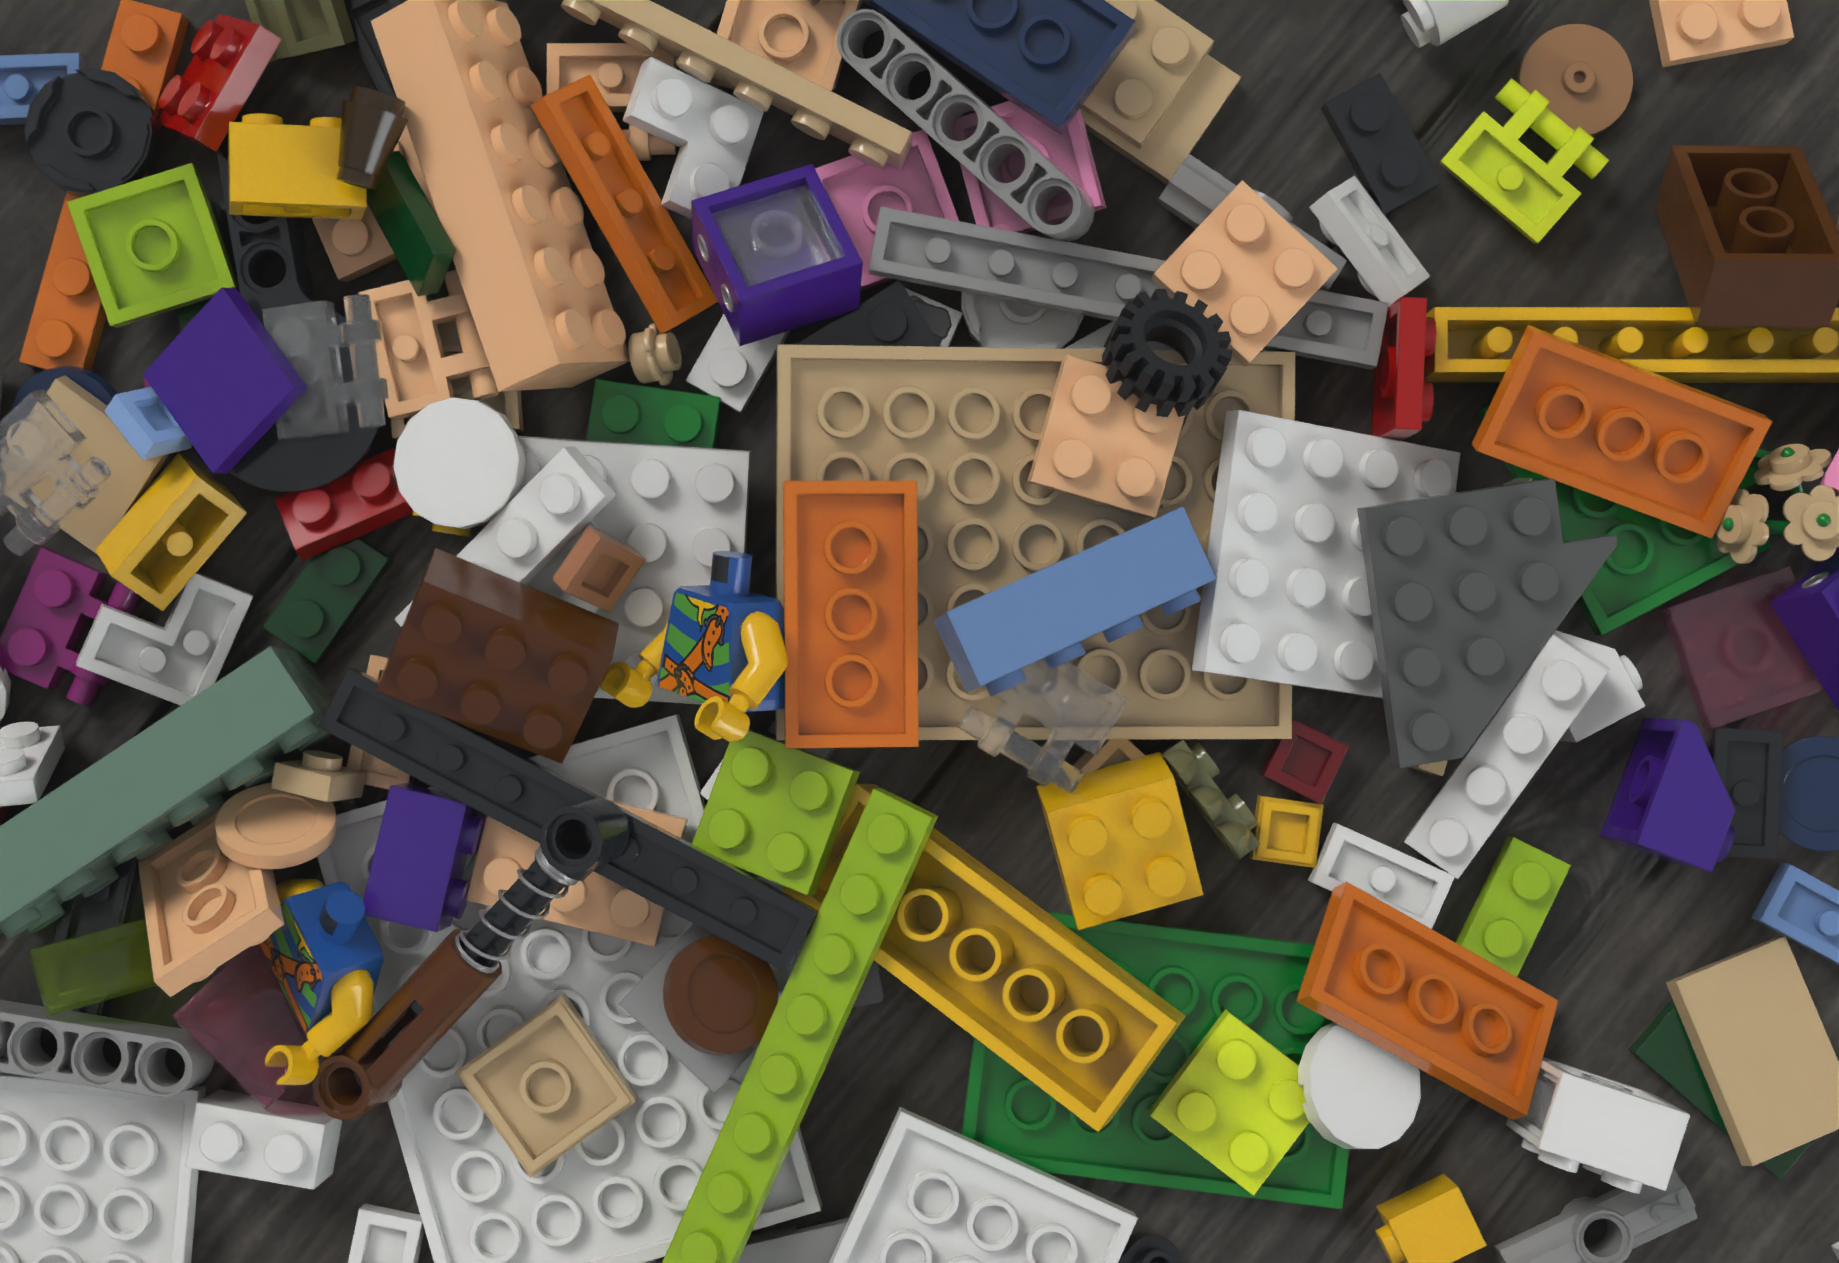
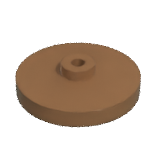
M1567 24L1547 31L1529 47L1519 64L1516 82L1530 94L1536 89L1547 98L1550 103L1546 107L1573 130L1580 126L1589 135L1595 136L1612 125L1626 109L1632 94L1633 72L1626 52L1611 35L1590 25Z

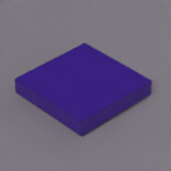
M221 287L142 374L212 473H228L308 389L305 382L238 290Z

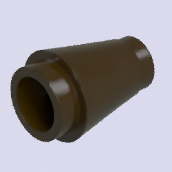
M353 86L350 101H342L337 180L356 187L376 191L378 181L382 177L408 122L406 118L402 117L406 104L405 101L383 92Z

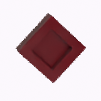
M1292 719V739H1277L1260 775L1316 803L1322 804L1349 746Z

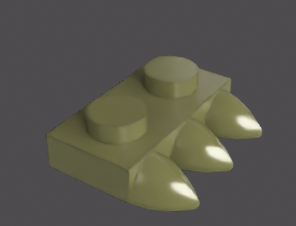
M1175 739L1160 750L1174 779L1231 856L1241 859L1260 845L1250 831L1258 825L1256 818L1236 793L1228 799L1223 795L1212 780L1220 773V770L1200 743L1196 742L1189 748L1184 740Z

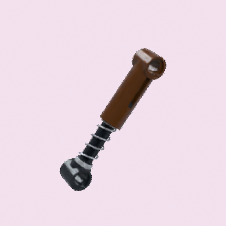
M596 798L558 808L548 815L541 827L540 846L535 850V861L527 870L518 869L517 874L519 878L508 890H498L499 900L489 911H479L481 920L471 930L454 929L340 1053L320 1063L312 1087L315 1100L321 1110L332 1118L349 1120L387 1103L397 1095L402 1087V1081L405 1076L502 974L500 960L507 959L511 955L512 943L515 940L525 939L530 934L531 922L534 919L545 918L549 914L550 902L554 898L565 897L570 885H576L579 881H584L596 867L608 864L622 855L628 845L630 830L628 820L621 808L609 800ZM580 822L587 825L591 832L592 846L590 850L579 839L578 829ZM565 887L564 891L558 894ZM354 1072H356L359 1078L361 1079L362 1088L358 1085L355 1079Z

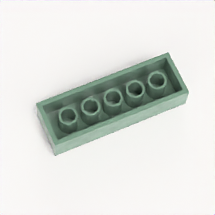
M268 647L1 825L0 933H3L6 939H9L26 929L32 934L45 928L65 914L60 905L64 901L80 893L86 898L104 889L119 877L114 869L115 867L135 856L138 861H142L156 854L173 841L168 833L169 831L189 820L192 825H196L210 818L225 803L223 795L243 784L248 789L270 778L274 772L275 760L298 748L300 753H303L329 738L332 734L318 726L333 697L307 658L295 650Z

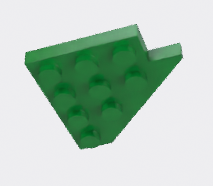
M1489 406L1477 412L1481 421H1483ZM1758 449L1738 489H1745L1756 483L1754 474L1759 470L1758 462L1771 452ZM1504 462L1512 479L1532 478V481L1550 479ZM1555 480L1563 541L1605 534L1617 536L1618 545L1577 600L1595 636L1604 635L1740 564L1732 559L1730 553L1719 551L1716 532L1711 539ZM1769 540L1764 545H1757L1756 555L1772 547Z

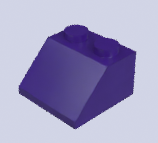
M1643 718L1599 836L1668 863L1708 872L1713 871L1716 862L1724 860L1734 839L1735 830L1730 823L1735 813V808L1697 724L1685 719Z

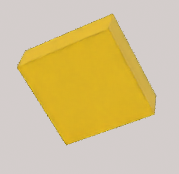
M1257 795L1255 818L1258 825L1253 828L1252 834L1260 845L1250 851L1249 858L1315 868L1324 805Z

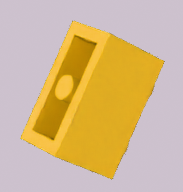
M255 113L244 115L242 122H229V215L362 220L367 207L366 189L337 180L341 118H313L310 120V126L283 124V118L280 116Z
M178 453L95 551L113 578L161 611H164L247 512L228 488Z

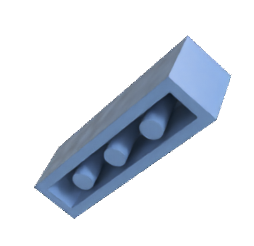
M1180 507L947 611L935 619L934 623L966 693L985 685L990 697L1027 681L1022 670L1025 666L1044 658L1049 670L1086 654L1081 643L1082 640L1103 632L1107 643H1110L1143 628L1144 625L1139 615L1160 605L1165 617L1202 601L1197 588L1217 578L1184 507Z

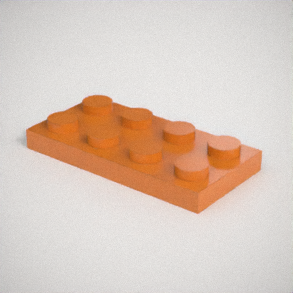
M1528 325L1472 445L1480 453L1547 478L1555 479L1558 482L1712 539L1772 421L1764 414Z
M917 480L783 481L784 645L788 656V665L785 669L784 747L786 749L919 747Z
M1348 882L1333 888L1296 1002L1511 1120L1527 1116L1559 1001Z

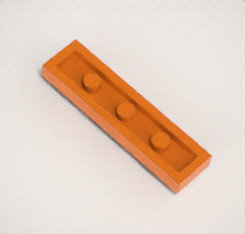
M589 74L549 93L532 104V110L659 332L662 334L717 303L718 300L667 209L661 206L662 201L591 75Z

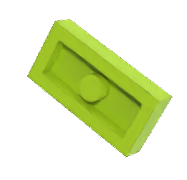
M1507 836L1456 943L1517 977L1571 865L1517 838Z

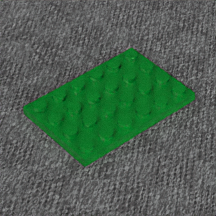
M1045 910L1186 1017L1112 1120L1099 1132L973 1037L961 1134L1047 1173L1342 1209L1349 1149H1344L1324 1139L1310 1122L1253 1196L1148 1113V1110L1225 1009L1295 1063L1300 1064L1306 1044L1320 1028L1333 1023V1021L1296 1002L1315 944L1121 919L1078 930L1072 913Z

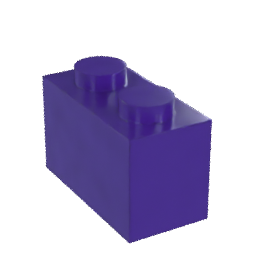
M408 783L391 785L364 895V915L433 932H439L451 926L453 918L460 919L467 905L466 898L470 881L462 880L467 855L475 856L478 852L485 819L477 816L478 810L438 790Z

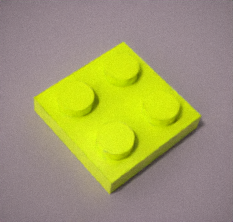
M1226 1009L1148 1110L1152 1118L1253 1196L1309 1123L1302 1103H1307L1303 1094V1086H1298L1299 1065Z

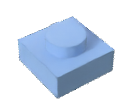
M152 387L115 394L104 411L142 460L190 449L193 446Z

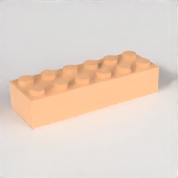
M407 0L372 20L371 24L397 98L406 102L403 117L408 120L406 125L439 221L456 249L452 259L498 392L572 388L629 362V353L625 344V328L620 317L613 310L604 284L605 271L598 255L593 251L583 223L584 211L578 196L571 189L562 160L531 108L532 104L542 98V89L537 77L529 68L520 42L521 28L516 17L509 10L508 4L495 0Z

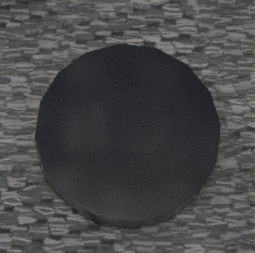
M92 67L76 69L77 73L68 74L63 78L57 76L42 87L29 106L24 127L26 145L30 147L31 155L34 159L33 163L42 176L65 192L81 197L143 178L154 162L159 142L156 113L140 90L114 72Z

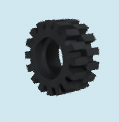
M1155 289L1151 298L1146 291L1136 295L1133 303L1128 301L1122 309L1103 346L1106 349L1102 354V365H1110L1105 374L1109 383L1122 381L1117 394L1125 401L1132 394L1140 398L1135 408L1143 412L1147 411L1150 404L1157 405L1156 416L1168 417L1173 407L1178 417L1188 415L1192 407L1198 410L1205 404L1208 397L1211 396L1231 361L1232 350L1227 349L1231 342L1229 331L1218 332L1223 323L1222 319L1217 313L1209 318L1205 317L1203 313L1208 305L1199 299L1194 307L1186 304L1187 293L1176 291L1172 300H1168L1166 289ZM1147 341L1160 342L1172 347L1184 358L1187 365L1173 364L1163 360L1150 349Z

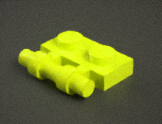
M1511 78L1495 96L1496 100L1513 113L1506 124L1502 127L1483 111L1442 158L1439 164L1531 242L1537 244L1581 195V192L1562 176L1574 164L1592 180L1603 169L1609 159L1591 145L1594 138L1580 126L1573 130L1546 106L1550 101L1535 89L1530 94ZM1529 127L1557 150L1547 163L1518 140Z

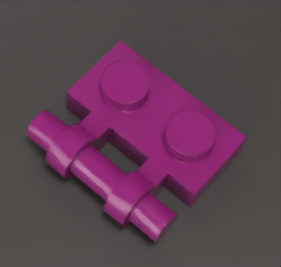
M41 547L0 638V666L2 670L6 668L7 672L46 689H57L65 669L69 670L76 676L66 697L76 703L91 707L100 685L107 686L110 679L76 666V660L80 651L74 648L88 617L95 620L101 604L138 617L137 614L133 613L139 595L117 581L109 601L101 599L97 596L107 573L52 549Z

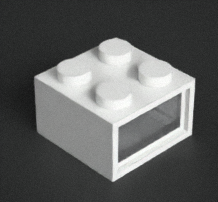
M1543 1057L1527 1116L1513 1120L1507 1118L1506 1125L1523 1137L1521 1147L1539 1154V1160L1573 1173H1577L1579 1164L1583 1163V1168L1602 1175L1600 1180L1632 1193L1640 1194L1643 1184L1666 1191L1690 1114L1650 1092Z

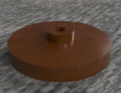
M711 935L690 943L674 957L664 979L663 1002L671 1026L685 1043L702 1053L724 1056L744 1051L762 1039L778 1003V990L773 971L768 962L716 935Z

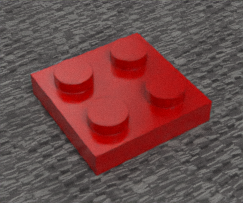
M218 14L215 21H207L197 32L192 42L191 52L195 55L183 76L176 75L173 77L161 94L159 108L163 110L157 118V123L182 138L216 152L229 131V122L235 121L282 39L259 24L223 14Z
M1400 297L1388 307L1378 364L1373 369L1371 436L1402 441L1421 431L1422 421L1428 422L1431 418L1433 385L1431 382H1424L1425 356L1431 357L1434 352L1436 321L1434 317H1426L1427 298Z

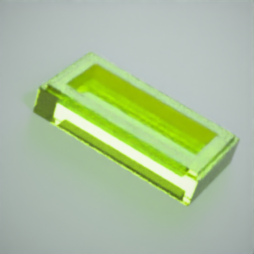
M146 919L32 949L29 954L47 1017L157 986L153 978Z

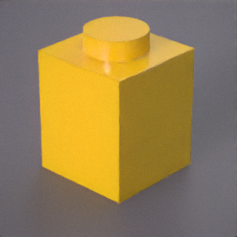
M1441 1174L1376 1206L1384 1226L1376 1229L1375 1232L1391 1263H1452L1487 1246L1459 1187L1445 1174Z

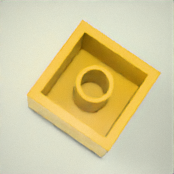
M1160 751L1134 760H1127L1099 768L1096 771L1076 777L1071 776L1036 786L1067 902L1078 930L1203 895L1175 779Z

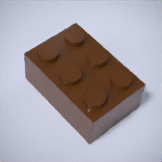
M1672 145L1655 211L1696 326H1712L1716 328L1777 326L1785 329L1829 327L1839 299V233L1801 147Z
M435 548L390 652L376 691L562 764L613 659L619 623Z

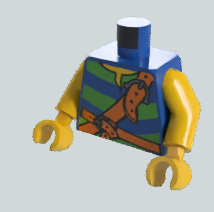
M731 551L713 552L710 585L680 586L673 594L669 620L664 629L638 654L641 662L635 669L624 662H616L610 665L600 684L601 689L627 707H641L648 702L652 694L650 679L656 675L658 676V687L703 703L696 713L694 720L697 730L713 740L723 738L729 742L738 741L748 733L750 719L745 712L784 709L785 669L788 665V656L784 645V607L778 599L749 591L752 555Z
M289 879L276 885L284 925L273 931L265 941L260 943V946L306 1039H308L302 1046L276 1045L269 1050L265 1057V1065L267 1067H284L288 1065L287 1072L278 1079L277 1085H306L312 1082L319 1069L318 1057L320 1055L329 1057L372 1018L374 1012V993L384 962L383 951L364 916V901L345 882H336L324 886L322 882L315 879Z

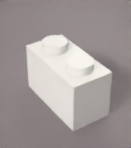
M218 1090L196 1102L185 1167L314 1190L333 1174L342 1120L330 1117L317 1106Z

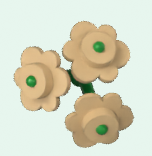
M1788 444L1773 450L1769 455L1761 458L1758 462L1759 470L1754 474L1756 484H1769L1773 490H1790L1791 496L1783 505V514L1787 521L1766 520L1769 513V505L1766 498L1760 494H1749L1745 489H1737L1716 530L1719 551L1730 553L1736 563L1748 564L1756 556L1757 545H1764L1769 538V534L1784 535L1785 540L1791 545H1801L1804 555L1810 560L1824 561L1830 558L1835 553L1836 547L1839 548V496L1835 497L1834 490L1828 485H1818L1808 495L1803 481H1813L1823 476V468L1832 462L1830 451L1826 449L1810 450L1809 447L1803 444Z

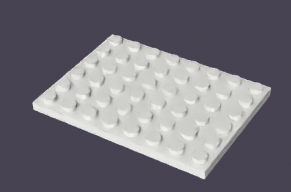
M679 714L571 745L562 764L540 755L528 758L603 798L687 818L688 823L683 840L692 844L706 805L703 796L699 794L701 788ZM429 787V789L438 790L434 787ZM387 800L336 815L337 832L330 846L317 856L326 886L336 882H345L354 893L364 900ZM480 811L477 813V816L483 817L486 820L487 815ZM477 853L475 856L467 855L462 880L471 881ZM467 901L462 917L460 919L453 918L451 926L439 932L365 916L383 951L384 957L374 993V1012L372 1017L454 929L471 930L481 920L479 911H489L492 907ZM666 909L659 942L653 947L556 922L534 919L531 922L530 934L525 939L515 940L512 943L511 955L507 959L500 960L502 974L405 1076L399 1092L393 1099L388 1101L434 1263H644L665 1256L758 1048L757 1046L714 1094L619 1005L622 999L693 923ZM565 993L639 1099L530 1178L459 1078L456 1071ZM800 1127L795 1134L753 1230L821 1211L822 1202Z

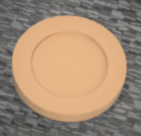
M272 783L250 787L232 796L219 809L215 818L217 844L226 857L243 866L257 869H282L300 865L323 853L333 842L337 832L336 810L333 803L271 788Z

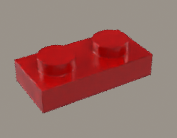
M394 448L361 461L352 471L329 485L302 492H290L275 499L293 546L302 561L413 514V509L399 492L393 467L395 459Z

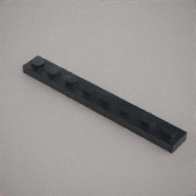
M348 668L318 726L539 843L541 827L548 815L555 810L590 799H605L467 726L376 691L379 680L356 668ZM618 806L628 820L630 830L628 845L621 856L608 864L596 867L593 870L594 872L785 972L788 971L819 910ZM580 822L578 829L579 839L590 850L592 846L591 832L587 825Z

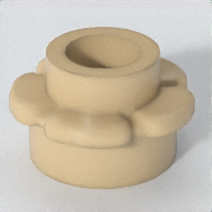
M652 323L643 332L634 333L630 336L628 343L629 358L637 379L643 384L659 381L662 386L670 384L673 378L672 371L679 370L682 363L681 350L675 335L671 332L661 334L655 323Z

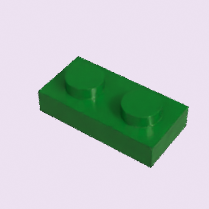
M595 379L586 440L716 449L723 403L721 402V397Z

